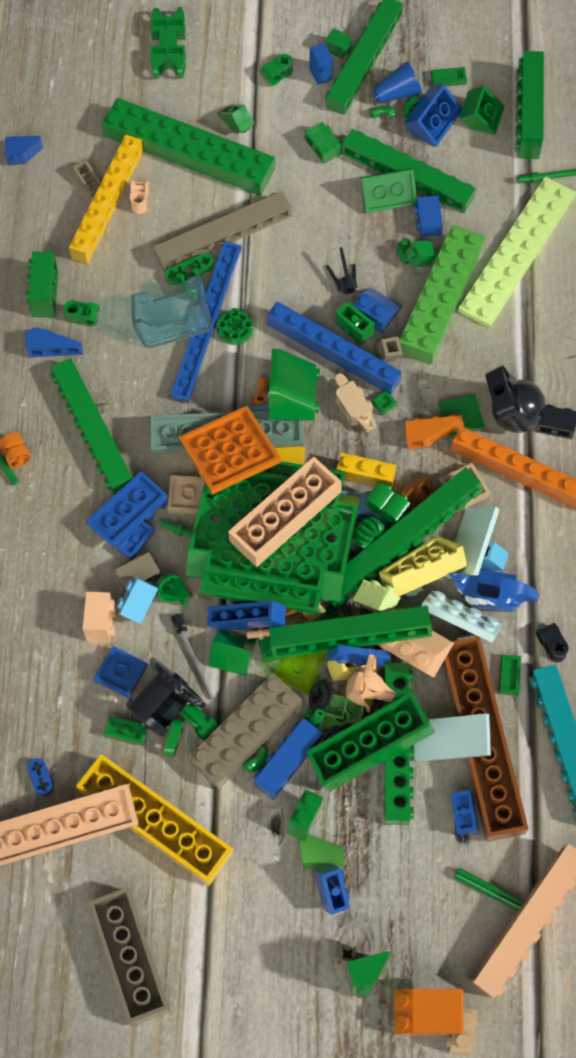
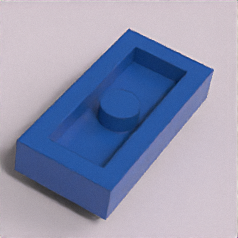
M142 521L116 547L117 551L133 560L155 533V529Z

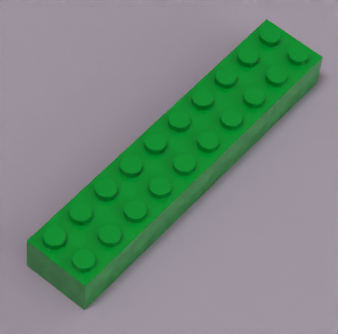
M116 98L102 122L104 137L120 143L125 134L141 139L143 151L259 196L262 195L275 171L274 156L120 98Z

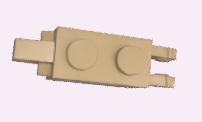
M337 374L334 383L337 390L335 402L350 425H360L366 433L375 429L376 423L372 416L373 406L369 400L364 398L361 387L359 385L356 386L354 381L349 382L344 374Z

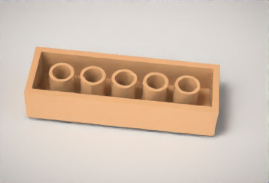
M313 457L229 530V541L258 567L341 493V481Z

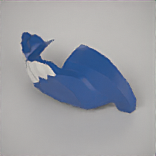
M480 569L479 574L475 576L455 572L450 573V577L462 598L472 607L495 612H513L524 601L537 602L540 596L536 589L517 581V575Z

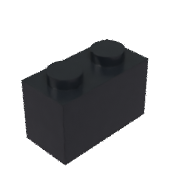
M546 404L544 414H538L541 417V421L536 426L535 432L572 439L576 427V411L570 408L562 409Z

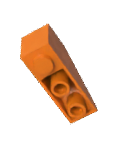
M451 414L448 417L433 416L429 419L414 418L410 421H405L406 442L409 449L427 448L461 426H464L462 415Z

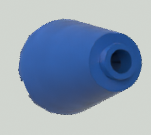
M408 61L401 64L373 88L374 92H372V95L376 102L379 101L382 104L418 95L422 92L418 78L416 79L415 72Z

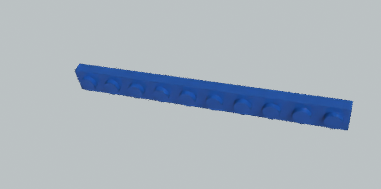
M224 241L171 392V399L186 403L190 401L242 250L241 245Z

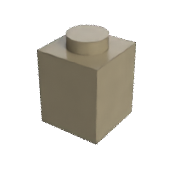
M399 337L381 339L374 346L377 358L384 362L395 361L403 355Z

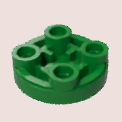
M232 308L218 319V336L222 341L230 345L243 344L252 336V319L238 308Z

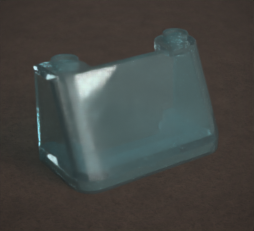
M200 275L186 280L185 291L153 300L152 296L146 292L131 295L132 326L145 347L155 348L206 333L212 328L204 284Z

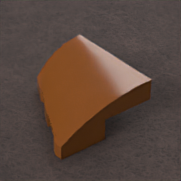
M428 475L415 476L400 493L406 496L410 503L406 514L410 513L435 492Z

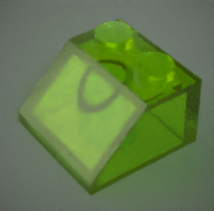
M325 652L280 658L275 675L287 686L310 694L311 688L325 661Z

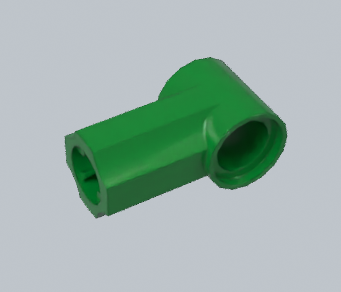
M188 704L180 713L203 741L219 727L212 717H207L195 704Z

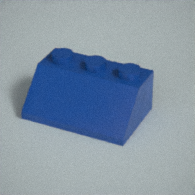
M444 84L430 86L404 124L413 136L437 147L460 115L462 108Z

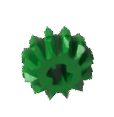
M369 516L363 519L359 526L355 528L353 540L359 547L365 549L383 534L384 525L379 519Z

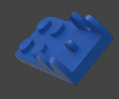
M141 471L88 518L86 524L113 549L143 520H152L158 507L164 509L168 504V495Z

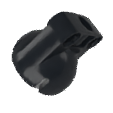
M503 365L487 372L485 377L492 398V414L497 424L506 431L513 433L527 432L537 426L541 421V417L538 414H544L546 409L545 397L540 388L528 380L516 379Z

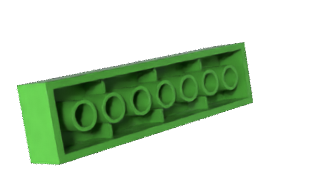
M454 225L451 226L399 340L404 355L432 365L482 253L485 236Z

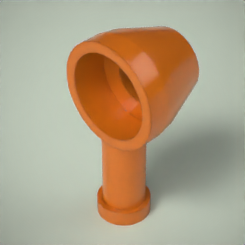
M266 378L258 379V393L252 398L251 406L269 404V398L265 395Z

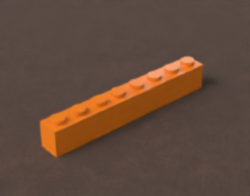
M462 426L459 428L453 439L451 451L576 509V479Z

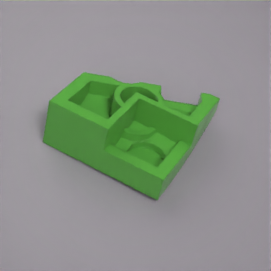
M332 693L334 698L330 700V706H326V710H323L325 716L319 722L317 729L324 730L357 723L362 719L364 706L354 703L347 697Z
M311 835L307 836L305 842L299 839L303 871L314 870L332 863L339 868H344L342 846Z

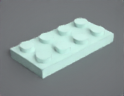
M431 591L422 603V606H428L429 613L490 642L494 641L503 625L497 618L487 617L481 614V611L478 609L468 608L461 601L451 600L439 591Z

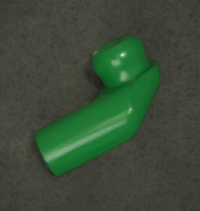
M412 95L404 103V118H408L412 107L416 106L421 100L417 95Z
M379 106L370 110V115L372 118L387 114V118L390 119L396 116V109L393 106Z
M259 747L257 756L243 763L244 770L255 772L260 768L262 769L265 765L268 749Z

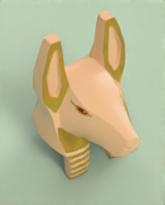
M372 654L369 655L366 666L351 675L347 682L345 693L348 699L366 707L365 712L367 713L372 710L374 699L391 702L397 694L377 675V659Z

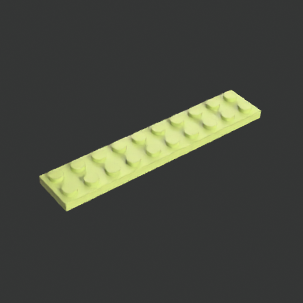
M548 177L543 179L458 308V312L488 328L491 327L574 199L575 191Z

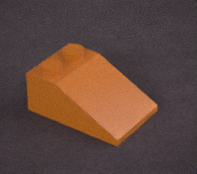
M463 989L394 990V1034L406 1037L464 1034Z

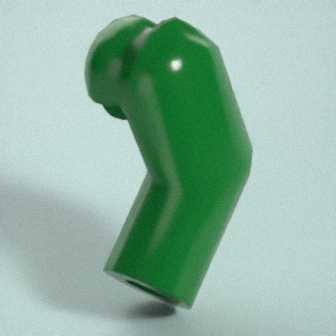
M403 238L396 250L397 255L405 265L409 264L405 253L411 245V241L408 238Z
M308 709L303 718L313 726H316L325 716V713L321 709H317L314 713Z

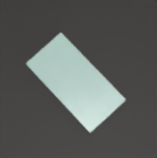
M496 506L466 508L454 543L463 546L467 566L455 571V573H462L468 576L479 574L499 513V509Z
M489 714L429 719L435 733L414 744V761L416 762L491 756Z

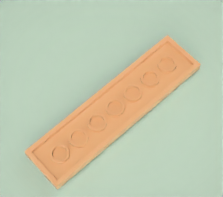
M129 784L0 822V866L139 825Z

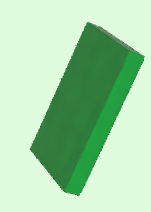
M414 169L360 177L365 213L417 204Z

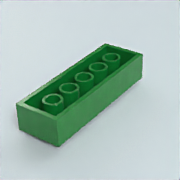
M523 51L522 58L518 60L516 79H518L516 93H518V97H516L517 111L515 121L517 126L515 137H517L515 151H518V158L539 159L544 139V52Z
M411 691L311 748L306 753L322 786L331 792L434 734L435 730L418 698Z

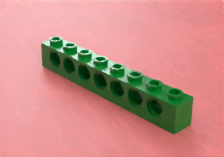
M385 663L384 683L397 694L391 702L384 700V707L411 691L413 693V689H409V682H413V670H409V663ZM396 682H401L404 685V687L398 689L394 687L393 684ZM409 747L384 761V825H409L410 819H414V807H410V799H414V787H410V779L414 777V768L410 767V759H413V747ZM401 759L404 765L398 767L394 764V761ZM401 779L405 784L402 787H398L394 784V780ZM402 799L405 805L397 807L394 804V800Z

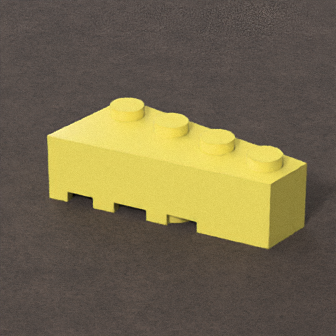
M436 536L386 567L379 574L383 587L385 585L391 586L396 590L395 593L401 596L451 572L466 567L467 563L463 546Z

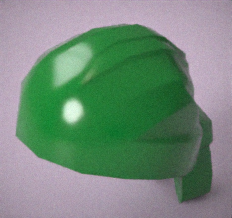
M167 573L162 575L155 584L158 588L156 594L163 602L174 603L179 601L181 605L187 606L186 597H193V594L186 590L184 581L175 574Z

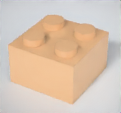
M86 592L83 632L87 642L110 643L111 636L114 637L115 635L113 618H116L117 607L110 593Z

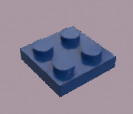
M112 646L93 680L129 699L148 664Z

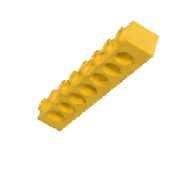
M125 134L69 246L71 259L85 264L89 263L143 154L141 139Z

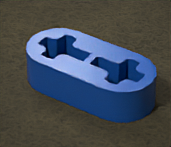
M33 759L28 765V771L34 790L39 796L47 797L53 791L48 768L42 759ZM36 764H39V766H43L42 768H40L41 775L39 776L37 772L33 770L35 769ZM42 779L46 785H49L46 787V791L38 789L41 787L40 780Z

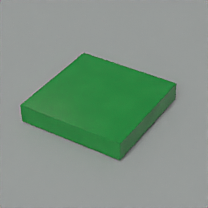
M475 394L439 402L438 405L442 417H448L451 414L462 415L464 422L462 427L473 432L484 430L485 425ZM459 429L449 434L448 437L456 436Z

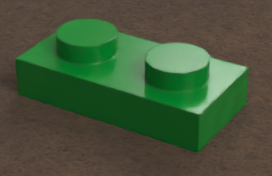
M109 716L104 736L143 746L148 729L140 723Z

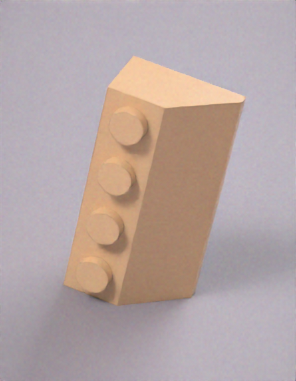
M432 631V637L377 645L434 678L454 643Z

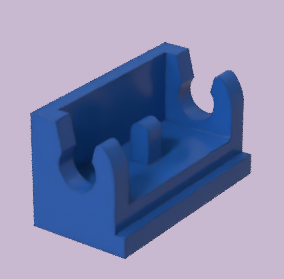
M466 790L451 793L457 834L461 836H466L469 833L473 835L480 834L472 791Z

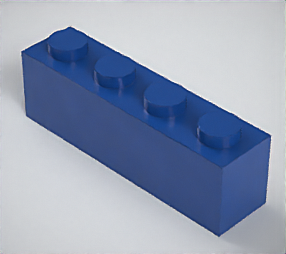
M275 601L211 606L208 608L207 626L223 631L285 626L286 606Z
M304 718L300 723L296 722L288 739L286 737L283 738L278 746L280 749L276 754L272 753L268 757L265 768L263 770L260 768L253 777L255 779L254 786L272 800L277 797L308 757L306 751L317 746L323 738V732Z

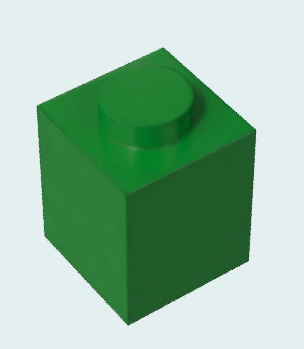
M335 28L331 30L325 39V44L330 54L341 59L352 48L351 36Z
M413 241L405 251L411 267L429 266L437 257L432 241Z

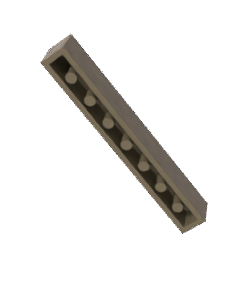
M282 191L273 193L267 198L256 200L253 204L240 207L232 213L224 214L216 220L208 221L204 225L192 228L181 235H175L172 239L159 242L153 246L154 256L162 271L165 272L170 267L221 248L224 241L233 243L290 218L291 206Z

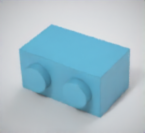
M133 576L132 580L129 579L125 586L126 592L124 596L120 597L116 604V611L120 615L141 624L158 588L147 581Z

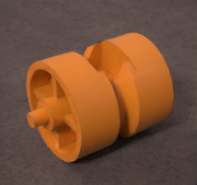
M19 432L7 434L0 439V448L3 454L6 455L5 459L11 468L24 466L32 457L27 446L24 445L25 441Z

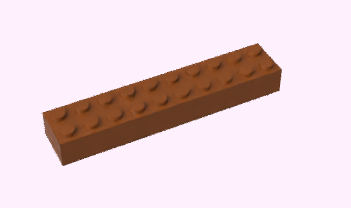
M479 636L451 641L454 644L442 665L455 717L489 714L491 756L465 758L485 841L490 842L525 835L529 828L481 639Z

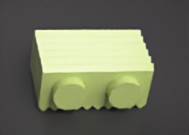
M363 580L353 601L360 607L376 613L393 611L400 597L391 586L385 585L382 587L375 580L370 582Z

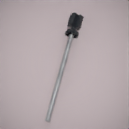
M175 614L170 619L173 626L178 627L176 633L182 634L209 699L212 700L214 699L185 634L188 629L182 626L185 623L181 614Z

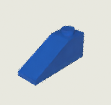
M33 328L26 330V350L29 358L84 355L81 342L46 329Z

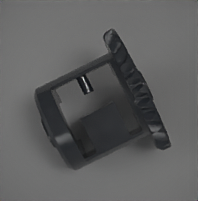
M152 656L149 664L155 669L156 675L135 699L131 697L126 702V707L142 726L150 729L158 736L164 737L169 731L167 726L187 703L204 708L206 702L188 686V683L176 672L173 673Z

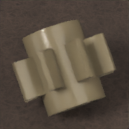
M349 942L346 943L345 947L338 945L340 953H334V957L339 958L337 965L343 964L345 969L348 961L360 958V954H355L357 946L352 948L349 946ZM344 951L345 953H352L351 960L348 958L343 959Z

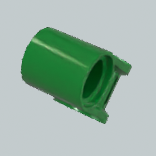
M288 54L279 55L271 62L262 66L260 74L270 86L278 84L281 80L292 74L291 56Z
M74 300L67 301L64 304V315L67 322L86 326L97 325L96 316L100 310L99 305L92 302L86 303Z

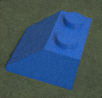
M373 288L362 292L353 304L354 307L375 323L374 330L383 334L402 309V305Z

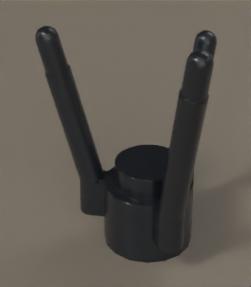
M340 247L345 276L339 282L330 266L327 265L326 268L337 285L338 291H342L343 294H351L358 288L356 283V264L352 265L351 278L348 274L343 248Z

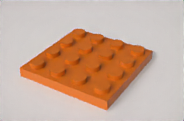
M248 406L179 436L182 446L211 494H215L281 463V457Z

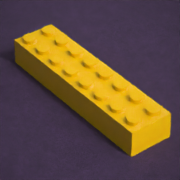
M100 754L76 785L78 792L83 796H89L129 784L139 825L129 829L209 887L232 856L233 848Z

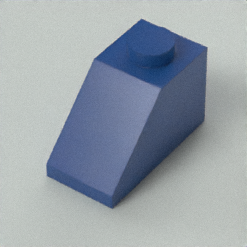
M41 136L5 137V157L8 165L26 164L43 149Z

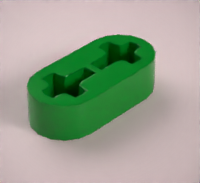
M173 720L163 755L174 758L183 732L184 721Z

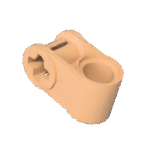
M131 180V209L135 214H142L147 210L149 180L145 182Z

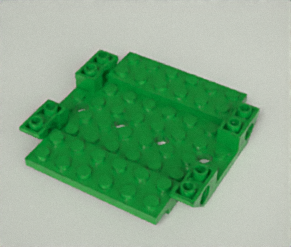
M281 461V463L215 494H211L204 483L188 549L186 577L202 579L200 595L246 603L275 601L286 606V610L317 615L320 599L340 603L352 534L355 530L361 500L359 496L342 494L345 472L328 469L341 481V493L301 527L297 535L291 536L258 567L229 541L228 531L304 465ZM219 516L222 519L218 523H213L211 518ZM334 535L337 540L335 542H328L326 537Z

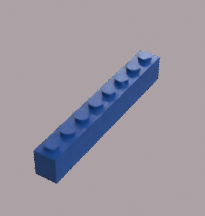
M277 301L268 312V326L382 391L387 390L392 395L401 382L402 371Z

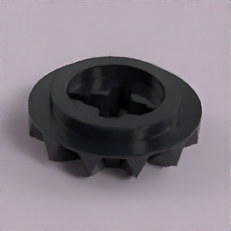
M319 680L313 685L309 694V704L313 710H326V706H330V700L334 698L332 696L334 692L332 683L327 680Z

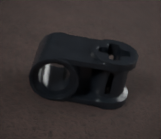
M553 622L537 630V639L546 650L550 659L557 663L564 661L569 646L557 624Z

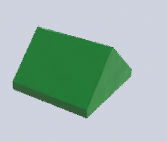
M218 630L212 642L208 667L246 676L257 639H247V636Z

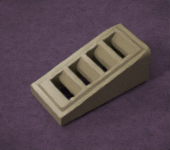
M87 159L72 166L71 173L90 197L95 195L99 187L92 191L90 188L96 184L100 186L101 180ZM88 174L90 175V177L83 179V177L87 176ZM92 179L94 180V182L87 185V182H89Z

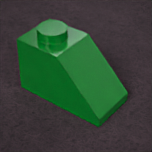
M230 104L217 113L233 132L245 133L254 124L245 105Z

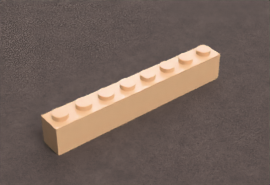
M564 844L470 980L471 984L488 997L495 998L502 994L505 989L504 983L508 978L511 979L517 971L516 966L519 961H524L528 956L529 951L527 949L531 943L535 944L541 936L540 930L551 922L553 918L551 914L555 908L558 910L564 902L563 896L565 893L570 892L576 884L574 881L576 879V849L573 846Z

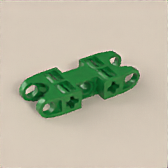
M177 7V10L171 16H164L159 8H153L151 15L152 40H159V46H151L154 79H159L164 70L171 69L175 71L178 78H183L186 69L185 45H177V40H186L183 8Z

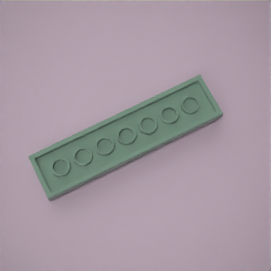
M251 411L274 448L303 447L302 420L269 419V411ZM231 412L151 415V452H186L179 440V436Z

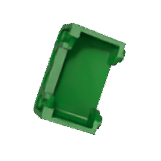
M272 349L269 419L315 421V413H319V402H315L316 380H320V369H316L315 364L281 349Z

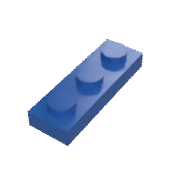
M337 645L328 653L329 661H337L339 664L353 663L356 666L366 665L370 654L376 656L377 668L384 666L391 659L389 651Z

